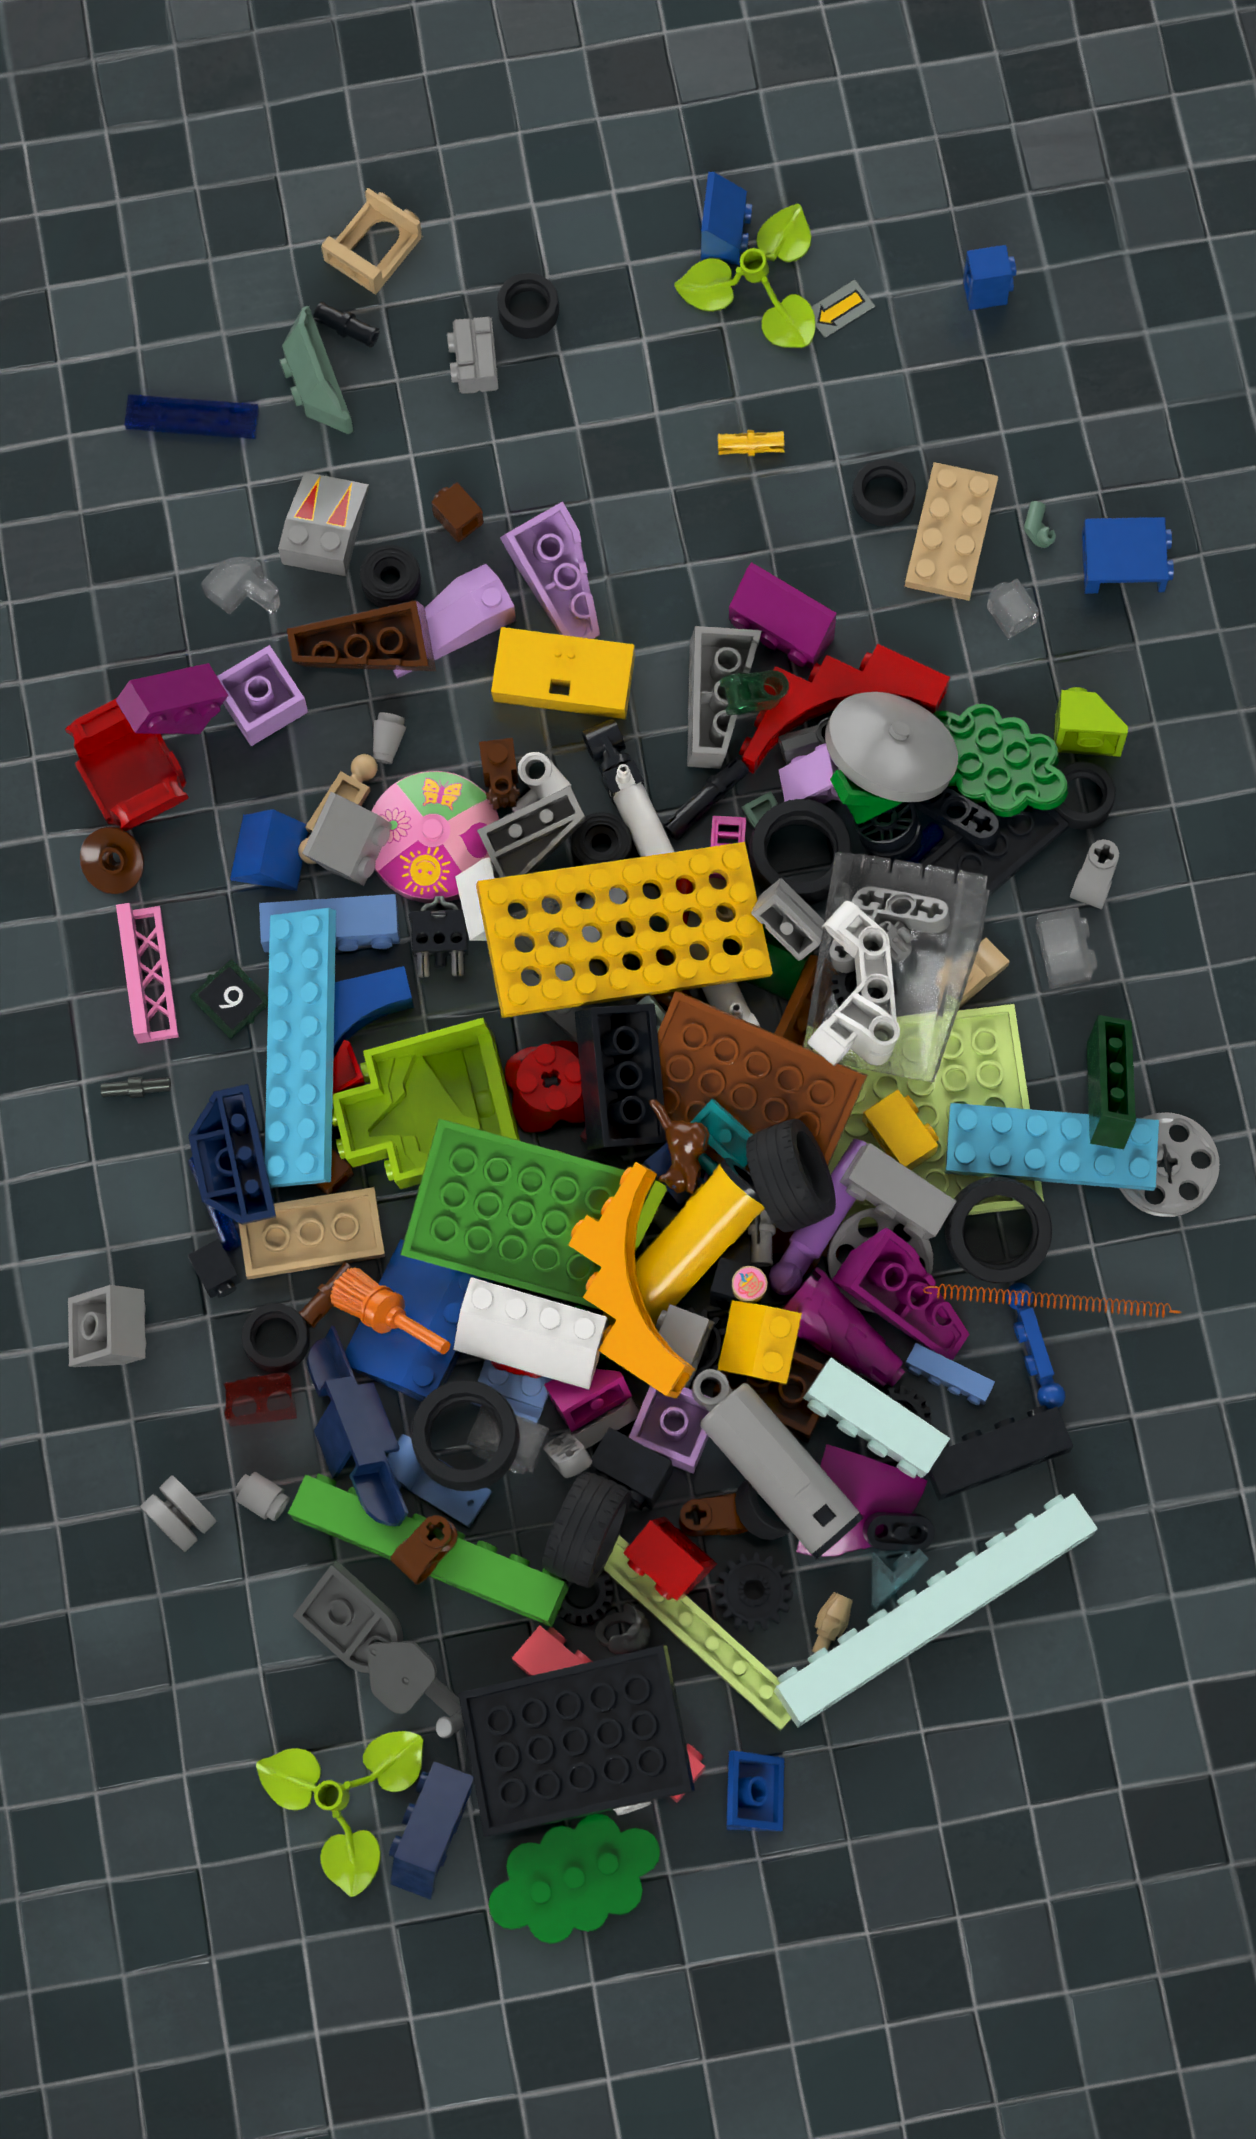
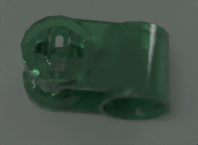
M770 670L749 674L737 673L720 679V686L725 689L728 703V706L725 708L726 714L740 715L751 711L775 708L788 692L789 682L786 676L779 671ZM764 685L772 686L776 691V695L768 694L764 689Z

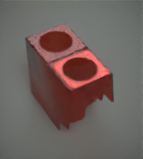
M287 1373L248 1377L244 1380L223 1383L226 1389V1409L224 1410V1415L230 1427L297 1419L293 1382ZM284 1391L290 1396L291 1405L286 1409L269 1411L267 1399L273 1392ZM242 1395L252 1397L257 1405L256 1412L254 1414L240 1415L237 1418L232 1412L234 1400Z

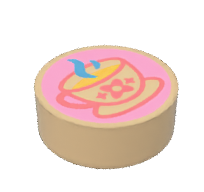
M754 1266L740 1268L732 1278L733 1294L738 1300L746 1303H755L761 1300L767 1291V1278L763 1271Z

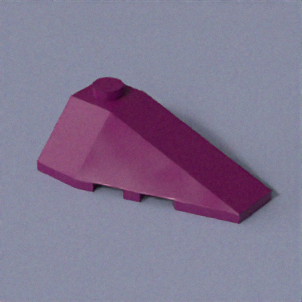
M884 1228L852 1250L832 1281L927 1349L953 1361L970 1334L950 1303L944 1300L941 1293L939 1299L937 1298L938 1288L925 1289L926 1292H932V1294H927L923 1291L925 1287L936 1286V1281L921 1264L916 1250L888 1228Z

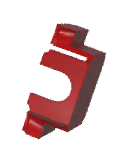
M116 699L75 719L74 722L65 728L67 734L74 738V748L80 759L75 762L76 768L107 824L117 825L120 829L128 831L189 799L187 793L183 792L187 782L182 768L173 751H169L162 735L135 733L117 704Z

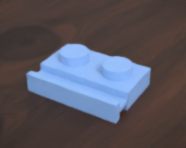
M485 1359L478 1382L486 1384L502 1394L511 1405L516 1419L538 1426L541 1413L548 1398L544 1384L552 1379L543 1376L532 1378L528 1375H516L505 1370H498L493 1367L491 1361ZM471 1402V1404L485 1408L483 1405Z

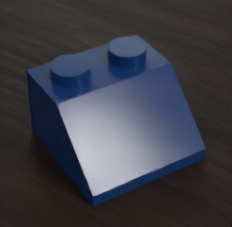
M708 172L701 228V261L708 258H716L724 261L726 264L740 265L741 253L748 250L749 233H744V224H751L753 204H747L746 190L716 172Z

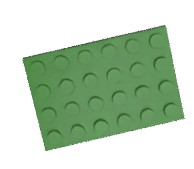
M438 1118L400 1254L405 1257L599 1309L584 1299L583 1296L587 1291L585 1288L587 1281L593 1273L600 1271L601 1266L568 1244L572 1239V1229L579 1220H584L586 1215L600 1220L602 1217L601 1209L604 1203L610 1197L615 1196L621 1186V1176L626 1170Z

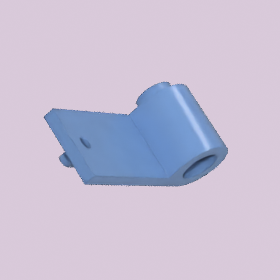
M402 1434L397 1441L400 1447L399 1451L391 1452L387 1456L399 1489L402 1486L469 1528L492 1491L488 1488L475 1491H457L438 1484L421 1468L415 1456L411 1438Z

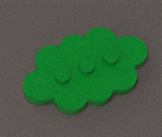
M987 704L970 706L960 716L949 711L932 713L950 732L958 752L957 769L947 787L957 786L958 793L974 803L986 802L988 809L1001 817L1017 815L1027 805L1039 810H1051L1060 806L1065 801L1068 795V784L1065 775L1056 768L1059 761L1058 747L1049 736L1030 734V729L1025 721L1016 717L1002 719L999 711Z
M602 1814L586 1816L579 1822L575 1830L565 1826L553 1827L546 1832L541 1844L529 1842L520 1844L513 1849L506 1865L510 1880L496 1887L490 1895L488 1904L490 1915L495 1923L505 1929L515 1930L529 1926L535 1938L548 1944L561 1943L570 1936L574 1928L585 1932L596 1931L603 1926L609 1913L624 1915L630 1913L638 1906L643 1892L640 1877L651 1872L659 1861L660 1849L658 1841L653 1834L645 1829L633 1828L620 1832L614 1820Z

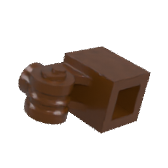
M513 737L479 742L485 787H489V792H486L489 804L492 805L493 810L500 809V807L505 809L507 806L511 808L517 807L520 789L516 788L515 783H518Z

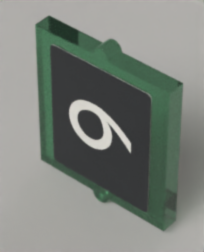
M232 959L214 975L209 974L207 976L208 980L190 995V998L229 1039H232L248 1023L253 1024L255 1022L254 1018L268 1006V996Z

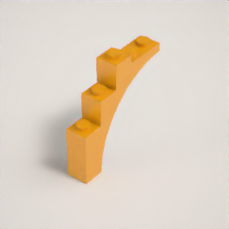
M635 1162L633 1167L627 1168L621 1176V1186L615 1196L610 1197L604 1203L601 1209L602 1217L600 1220L586 1215L584 1220H579L572 1229V1239L568 1245L601 1266L600 1271L593 1273L587 1281L585 1287L587 1291L583 1298L616 1319L614 1325H609L603 1332L602 1344L598 1351L665 1396L677 1399L695 1371V1368L674 1352L658 1332L645 1308L638 1285L635 1262L637 1225L644 1200L657 1173Z

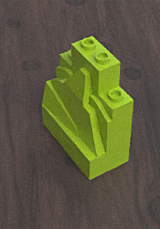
M484 1018L364 1050L366 1062L360 1063L361 1071L365 1082L371 1083L333 1094L332 1124L334 1127H339L341 1138L336 1139V1145L340 1158H346L352 1167L389 1158V1160L384 1161L389 1181L394 1180L400 1189L420 1184L438 1118L521 1141L495 1036Z

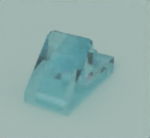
M920 1549L913 1555L906 1551L893 1564L896 1568L894 1572L874 1552L872 1553L870 1607L874 1612L927 1565L929 1558Z

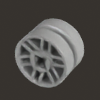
M171 1475L159 1487L167 1501L164 1502L152 1494L140 1508L183 1552H186L198 1541L190 1527L193 1526L205 1534L217 1520Z

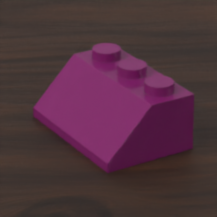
M752 562L749 564L729 605V620H731L735 628L762 630L759 640L763 645L772 650L776 648L787 654L788 659L800 667L805 665L810 669H813L814 665L819 662L834 640L836 612Z

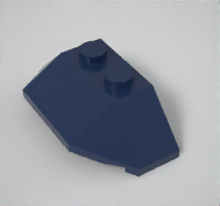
M245 1084L214 1091L188 1135L201 1200L207 1206L241 1225L275 1218L276 1210L273 1190L269 1183L264 1147L249 1085Z

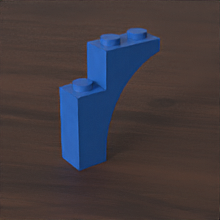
M404 966L335 982L333 1060L343 1040L348 1041L362 1028L379 1018L414 1008Z

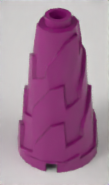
M817 1267L812 1274L818 1280L812 1276L807 1278L782 1308L802 1313L798 1337L804 1339L819 1351L836 1358L857 1374H863L882 1388L886 1384L893 1387L905 1373L901 1368L903 1361L886 1344V1340L865 1320L857 1307L840 1292L827 1273Z

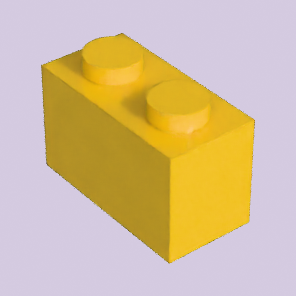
M897 1089L864 1111L862 1121L887 1155L908 1169L913 1170L936 1154L938 1148L936 1142L939 1141V1138L930 1124L926 1123L923 1125L916 1115L919 1113V1110L914 1101L908 1095L903 1097Z

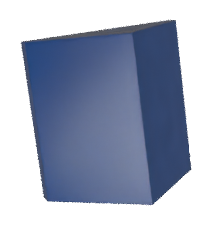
M274 809L243 815L230 877L231 881L297 891L303 865L298 848L300 843L308 838L307 824Z
M729 1751L726 1830L783 1831L785 1758Z

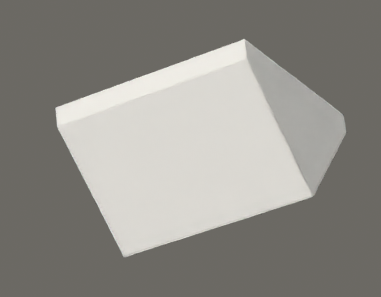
M490 857L480 860L455 876L469 941H487L476 883L480 880L500 878Z

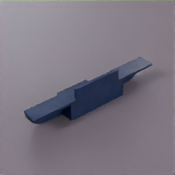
M331 1326L325 1338L317 1340L310 1348L306 1359L308 1371L318 1396H329L331 1399L329 1406L314 1429L315 1435L332 1478L339 1476L352 1455L356 1466L350 1474V1478L366 1514L381 1524L400 1526L407 1516L408 1510L385 1453L399 1451L400 1447L374 1382L357 1384L335 1326Z

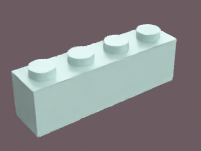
M832 1358L826 1362L803 1397L809 1402L807 1406L821 1417H826L828 1414L839 1422L837 1427L841 1431L854 1438L856 1435H859L869 1442L867 1447L872 1452L883 1458L886 1455L890 1456L898 1462L897 1468L912 1478H915L916 1475L921 1478L924 1477L950 1440L948 1436Z

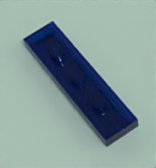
M128 394L124 425L129 430L256 439L259 405Z

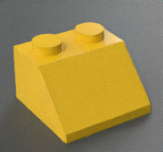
M732 1300L717 1370L787 1385L802 1313Z

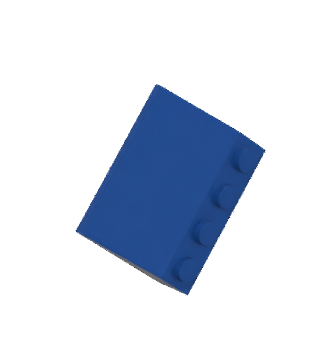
M400 1239L379 1285L387 1286L393 1292L402 1295L405 1301L404 1310L406 1311V1316L449 1341L451 1344L450 1349L446 1354H441L400 1328L380 1334L374 1331L372 1327L363 1324L360 1320L345 1354L353 1371L422 1402L434 1389L447 1383L461 1352L454 1350L460 1310L470 1278H476L493 1284L495 1282L490 1279L402 1256L400 1253L404 1240Z

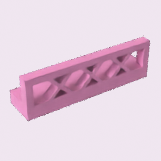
M130 903L116 905L134 1036L138 1044L178 1038V1026L160 906L132 910ZM154 917L156 927L147 938L136 931V919ZM156 936L158 940V945L152 942L156 938ZM138 939L143 941V944L140 946V948L138 945ZM149 946L160 954V960L152 970L143 965L140 959ZM161 968L163 978L157 974ZM142 970L148 974L144 980ZM153 978L163 984L165 989L157 1002L145 995V988ZM165 1000L167 1004V1010L162 1007V1004L165 1002ZM147 1003L153 1006L149 1012L147 1010ZM157 1011H160L169 1018L170 1029L151 1032L149 1021Z

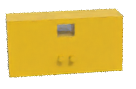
M501 627L491 689L493 701L626 719L635 661L634 644Z

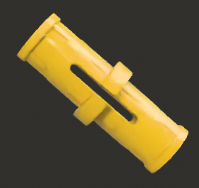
M747 430V433L718 434V455L748 454V456H755V453H784V431L754 433V430Z

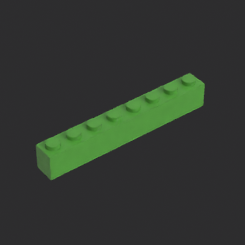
M305 1474L288 1512L292 1519L388 1560H390L397 1547L409 1538L423 1521L427 1519L414 1513L412 1518L406 1516L400 1526H387L376 1522L366 1514L353 1487H349L348 1492L335 1487L337 1484L335 1480L322 1474H317L316 1478ZM434 1529L433 1533L441 1541L445 1535L441 1530ZM457 1531V1543L438 1563L429 1577L552 1628L569 1589L565 1581H562L561 1577L552 1574L544 1568L540 1572L529 1567L531 1562L521 1556L511 1554L509 1558L499 1555L496 1553L498 1548L487 1542L478 1540L477 1545L465 1541L466 1535Z

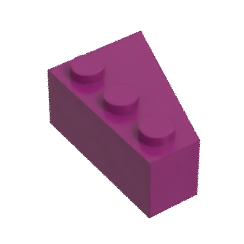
M206 663L129 680L117 697L116 702L135 733L200 734L212 717L220 712V706L229 695L210 664Z

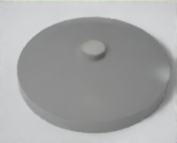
M865 692L852 695L836 706L826 726L825 742L827 750L838 769L857 786L888 800L920 802L936 797L947 788L957 769L958 752L956 744L944 724L924 707L901 696L883 692Z

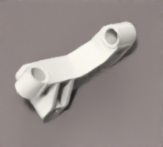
M844 901L822 927H825L834 940L842 945L844 950L855 959L857 988L832 1016L819 1026L807 1043L833 1066L837 1065L850 1049L865 1062L878 1066L888 1061L900 1036V1027L896 1018L889 937L885 930L869 918L857 905L850 901ZM865 941H874L878 944L880 950L875 952L869 951L864 947L863 943ZM873 987L878 988L883 992L884 997L875 999L868 994L867 990Z

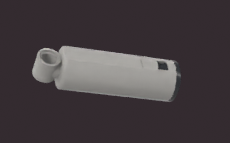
M708 1369L698 1374L692 1384V1396L695 1402L709 1411L700 1421L701 1428L817 1560L864 1519V1516L749 1384L744 1383L733 1391L725 1375L718 1370ZM707 1379L716 1381L720 1387L719 1395L714 1398L704 1396L700 1389L701 1383Z

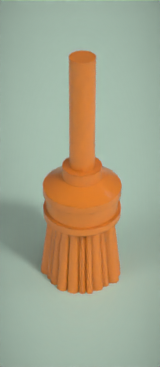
M360 1268L347 1269L339 1279L334 1281L335 1286L332 1287L333 1290L330 1297L331 1303L341 1311L360 1318L363 1324L372 1327L374 1331L380 1334L400 1328L441 1354H446L451 1346L449 1341L406 1316V1311L404 1310L405 1301L402 1295L393 1292L387 1286H380Z

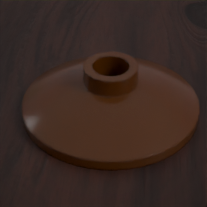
M104 827L92 832L83 842L80 850V865L86 879L95 888L109 894H120L133 888L141 879L144 871V856L140 845L128 832L116 827ZM114 852L120 857V863L113 859Z

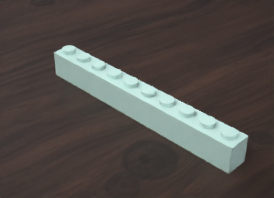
M1074 1493L1065 1499L1061 1494L1044 1505L1046 1511L1036 1518L1032 1513L1025 1516L1015 1524L1017 1530L1007 1537L1003 1532L994 1536L985 1543L988 1549L977 1556L974 1551L968 1553L956 1562L959 1568L947 1575L944 1570L937 1573L926 1582L929 1587L919 1594L915 1590H911L897 1600L899 1607L889 1613L885 1609L880 1610L867 1620L869 1626L859 1633L855 1628L846 1632L837 1639L840 1644L829 1652L825 1647L820 1649L807 1659L810 1664L802 1670L798 1671L796 1667H793L779 1676L777 1680L780 1684L776 1686L774 1693L797 1728L1093 1536L1098 1528Z

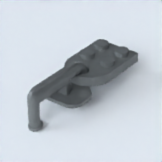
M338 1561L333 1563L293 1616L346 1665L356 1671L369 1673L373 1695L388 1709L395 1713L408 1712L425 1693L450 1716L441 1717L436 1722V1732L441 1738H449L452 1734L462 1729L464 1723L459 1697L436 1677L437 1667L434 1660L416 1643L411 1641L403 1642L402 1627L394 1612Z

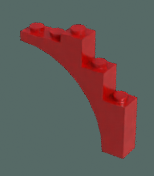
M877 644L873 653L867 652L859 670L826 655L821 665L818 663L814 665L808 681L775 666L771 675L765 674L759 684L757 693H760V706L763 708L759 712L754 724L757 730L752 738L746 737L739 755L742 756V761L749 771L754 774L768 752L778 743V736L788 734L806 721L834 710L844 699L859 693L883 692L909 699L929 712L935 713L949 689L950 677L880 644Z

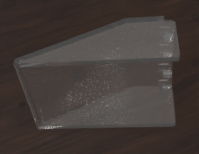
M836 852L824 923L844 901L851 902L857 891L868 886L943 900L948 905L951 921L947 929L939 933H926L909 929V933L914 937L910 941L912 944L911 953L899 963L891 961L892 974L898 989V996H894L900 1036L888 1061L878 1066L870 1065L851 1049L840 1061V1063L850 1067L935 1082L981 943L990 890L986 889L988 876L959 871L955 884L954 869L927 865L924 878H922L923 865L919 863L895 860L892 872H890V858L873 855L865 856V854ZM902 905L895 908L893 912L905 914L911 908ZM823 927L804 1041V1047L813 1051L815 1050L807 1043L819 1026L839 1008L831 989V985H834L832 976L838 975L837 971L833 968L829 953L834 938L825 927ZM857 984L853 987L852 992L857 988ZM869 988L867 990L868 994L874 991L875 988Z

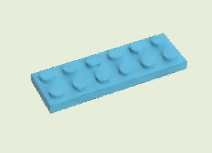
M950 1103L945 1174L1007 1177L1018 1180L1154 1191L1156 1188L1159 1120L1136 1118L1135 1125L1123 1150L1090 1144L1089 1114Z

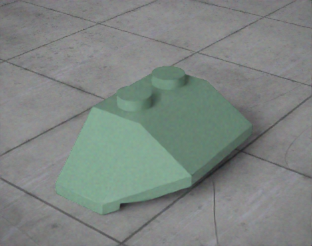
M309 305L301 309L282 345L285 358L280 359V364L285 378L292 377L295 386L291 387L290 391L296 407L302 405L306 417L346 434L352 433L354 430L351 416Z

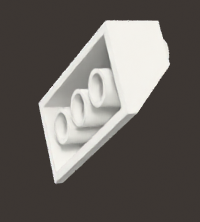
M471 1277L460 1310L454 1350L589 1390L601 1353L598 1349L602 1344L603 1332L610 1322L607 1317Z

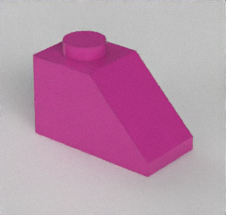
M596 1369L589 1390L554 1379L544 1384L553 1405L571 1432L632 1397L620 1371Z

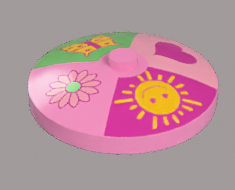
M427 771L405 777L389 787L377 800L372 809V812L392 824L389 839L380 850L375 861L374 870L390 889L413 901L432 903L435 896H444L446 902L457 900L460 896L455 876L480 860L490 857L477 830L499 820L497 810H493L492 805L489 804V800L486 798V793L479 786L457 774Z

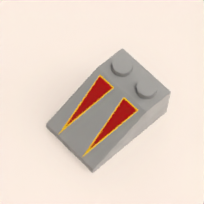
M304 472L287 514L278 547L282 564L347 577L369 484Z

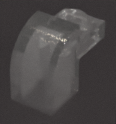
M233 557L222 561L201 582L204 595L229 615L246 596L250 597L272 615L281 606L278 588L269 579L264 577L261 563L248 557Z

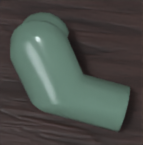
M1032 501L1029 505L1024 531L1035 546L1047 548L1054 543L1056 534L1054 530L1049 531L1050 528L1042 523L1046 505L1039 501Z

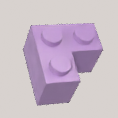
M826 743L817 746L815 751L808 755L793 758L791 764L779 769L785 801L810 799L825 804L833 799L840 800L830 781L835 771L839 769L830 757Z

